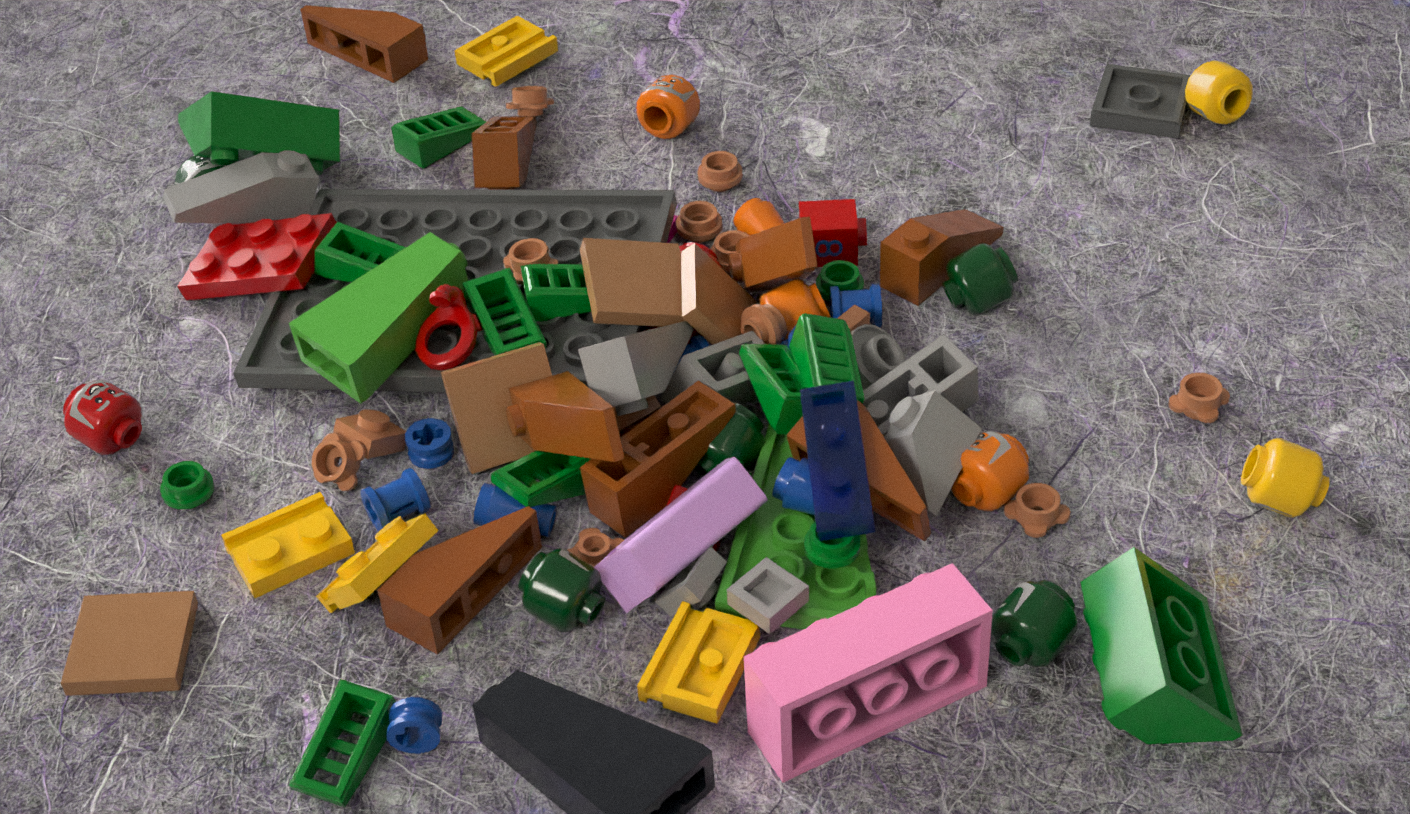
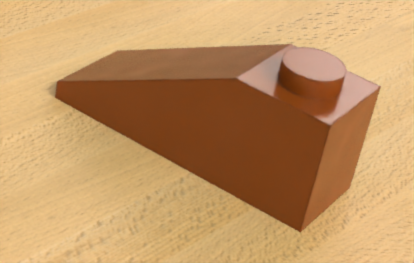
M309 5L300 9L309 45L390 82L395 83L429 60L423 25L395 12Z
M494 116L472 133L474 188L514 190V187H520L526 181L537 126L536 116Z
M967 209L910 218L880 242V287L919 306L936 292L943 282L949 279L946 266L951 258L981 243L991 245L1003 235L1004 227Z
M810 217L798 218L739 239L735 245L736 253H729L728 255L730 276L736 282L740 281V286L748 293L772 290L797 278L804 281L817 268Z
M569 371L508 388L512 405L506 407V416L514 437L520 436L533 450L611 462L625 459L614 407Z
M697 381L620 437L625 459L616 462L590 459L580 467L589 512L624 538L629 536L666 507L674 486H681L707 452L710 443L736 412L735 404L705 384Z
M825 389L786 435L792 457L799 461L806 457L848 486L849 489L858 492V502L925 542L931 535L926 505L875 424L869 411L855 398L846 396L843 399Z
M527 506L415 553L405 564L386 579L377 590L386 627L438 655L542 548L536 510Z

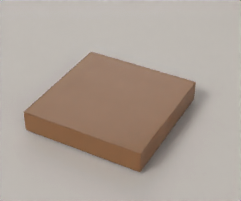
M583 238L580 254L593 323L663 327L685 321L682 318L681 253L677 243Z
M695 243L681 251L682 318L712 345L741 335L742 313L747 307L756 304V300Z
M538 342L440 372L467 467L471 474L518 460L536 451L520 436H513L506 416V407L512 405L508 388L552 376L544 344Z
M173 591L84 596L61 679V686L65 695L180 691L198 608L195 592Z

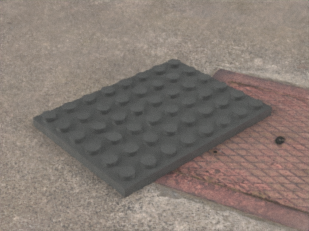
M320 189L309 211V215L332 213L336 222L404 247H408L431 232L445 242L454 243L461 249L467 260L465 270L468 281L506 269L503 260L509 254L512 245L528 238L544 241L549 248V256L557 259L559 264H582L580 247L583 238L667 243L677 203L675 190ZM314 270L304 289L271 292L233 372L238 387L341 390L301 361L289 323L352 282L328 279L316 275ZM518 284L527 302L524 284ZM505 300V301H502V302H499V303H496V304L487 306L486 309H489V308H492V307H495V306H498V305H501V304H505V303H508V302ZM510 312L491 319L492 321L512 315L514 313ZM592 312L576 313L572 316L556 317L547 321H537L546 341L545 351L552 375L569 371L586 386H588L578 349L643 332L645 327L640 325L593 323ZM520 323L497 330V332L499 334L520 327L521 325ZM443 324L436 328L428 339L427 348L429 352L440 355L452 350L461 338L460 326ZM477 332V342L472 353L463 363L456 367L494 356L481 332ZM526 334L503 342V344L507 345L528 338V336ZM416 348L376 390L446 392L440 373L443 371L430 369L422 363L417 355Z

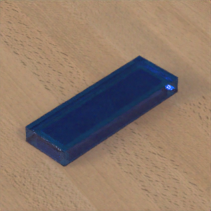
M854 380L800 389L819 541L876 532Z

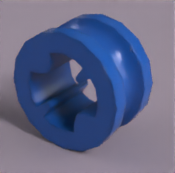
M427 418L414 422L408 427L405 433V442L412 464L419 468L432 469L443 466L452 459L454 444L451 428L446 422L440 419Z
M420 697L400 699L392 705L389 711L388 742L397 750L406 753L420 754L433 750L440 743L441 729L439 727L442 725V710L437 704L428 699Z

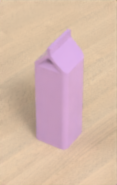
M735 457L725 459L614 548L594 568L600 572L601 582L625 613H628L635 606L656 593L700 557L708 548L716 544L766 503L768 499Z

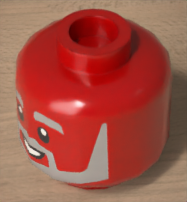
M95 380L88 384H81L71 391L64 403L63 414L66 432L100 455L114 454L122 448L131 447L141 434L142 410L140 403L109 381Z

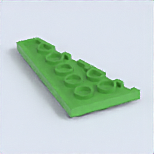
M769 423L765 435V443L762 446L753 475V480L766 495L768 501L737 527L715 599V610L748 619L728 605L727 589L767 557L809 585V601L780 625L782 627L804 630L817 620L831 618L860 605L865 599L875 596L876 583L874 573L871 571L868 542L858 501L848 519L860 537V553L851 564L835 569L817 566L807 558L804 551L805 535L811 525L822 517L783 508L782 501L772 497L778 474L785 461L792 457L787 434H777Z

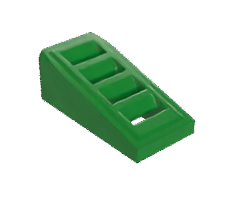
M462 106L405 120L391 127L395 151L424 169L471 142L472 133L486 123V121Z
M337 222L315 249V274L328 279L353 282L377 267V262L386 261L406 247Z
M529 264L520 266L527 303L536 322L547 321L556 317L572 316L576 313L591 312L587 287H584L586 286L582 264Z
M510 268L463 282L467 308L471 314L477 315L483 329L480 332L494 356L538 342L544 344L546 348L543 334ZM505 300L508 302V303H505V304H501V305H498V306H495V307L486 309L487 306H490V305H493V304H496V303H499V302H502V301H505ZM510 312L514 313L512 315L492 321L491 319ZM520 323L521 325L520 327L499 334L497 332V330ZM526 334L528 336V338L507 345L503 344V342Z
M806 313L800 315L789 348L811 400L816 401L824 390L828 389L843 399L846 396H850L863 404L865 398L852 335L846 321Z
M741 345L739 355L768 422L777 434H788L815 402L811 400L792 352L786 345Z
M534 451L491 473V482L525 507H534L586 494L580 467L588 462L590 458Z
M340 679L288 785L291 790L346 807L387 740V727L390 724L389 711L396 702L393 695ZM354 713L369 718L366 725L351 721L350 719ZM342 732L360 737L357 744L338 738ZM331 750L351 756L347 765L326 757ZM318 769L341 776L337 786L313 779Z

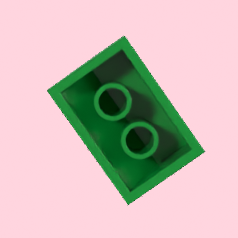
M211 91L178 114V123L194 156L211 158V163L215 165L228 166L260 153H280L285 150L306 154L317 175H322L325 169L340 162L339 109Z
M1135 547L1080 582L1085 603L1083 615L1090 627L1094 647L1092 660L1099 672L1104 697L1102 699V709L1106 718L1115 728L1125 730L1147 745L1234 741L1243 735L1206 596Z

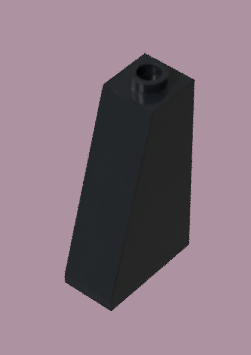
M516 670L500 684L488 688L481 698L472 705L480 742L567 814H686L715 788L712 750L704 744L522 671Z

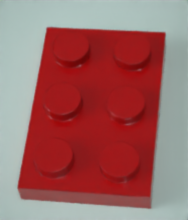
M332 213L320 215L302 214L294 218L277 220L266 218L252 223L234 225L232 223H225L219 225L210 232L208 240L197 257L189 264V269L177 287L185 300L304 289L315 270V249L337 222Z

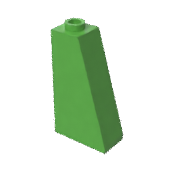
M429 232L291 321L289 326L301 361L360 404L369 399L416 348V338L420 327L426 318L438 308L429 302L430 294L437 287L444 284L460 288L464 294L463 282L468 281L465 270L467 260L461 249L454 243H447Z

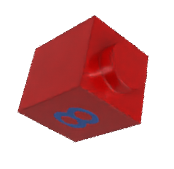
M855 199L799 201V218L810 217L817 267H823L825 264L837 260L848 261L858 266V246H867L866 218H857Z

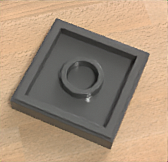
M1106 64L1091 111L1090 126L1179 138L1187 107L1185 88L1191 75Z

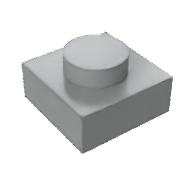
M712 547L708 548L700 557L669 581L655 603L670 617L676 614L682 601L690 603V606L695 610L700 609L718 590L719 585L714 580L727 561Z
M767 557L727 589L728 605L769 634L809 601V585Z

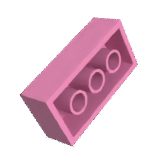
M951 563L931 573L920 574L911 582L880 596H871L860 605L831 618L817 620L808 628L784 639L760 646L754 652L744 656L747 730L749 735L782 783L987 687L993 610L956 566Z

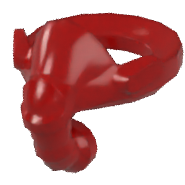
M448 284L437 287L430 294L429 302L438 308L426 318L416 338V352L421 362L430 369L440 371L452 369L463 363L475 347L477 332L483 330L477 315L471 314L468 310L466 298L462 290L455 286L451 287ZM443 324L460 326L461 338L452 350L440 355L429 352L427 348L428 339L436 328Z

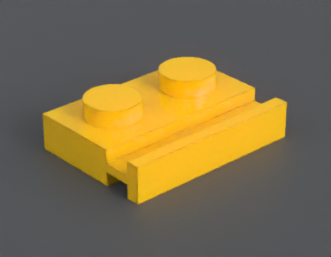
M517 15L454 51L457 65L483 80L486 78L491 79L492 85L497 87L558 52V43L556 36H545L543 29Z
M321 492L221 535L227 553L231 555L234 565L254 598L355 554L351 537L332 508L327 506Z
M426 514L406 522L401 516L395 518L375 535L374 538L377 541L365 552H358L340 566L336 571L339 576L316 597L329 613L334 612L337 608L343 609L364 601L439 530Z
M682 601L637 685L638 700L647 703L648 699L660 701L665 709L718 724L744 671V656L754 651L760 639V627L749 619L706 608L704 612L693 610L690 607V603Z

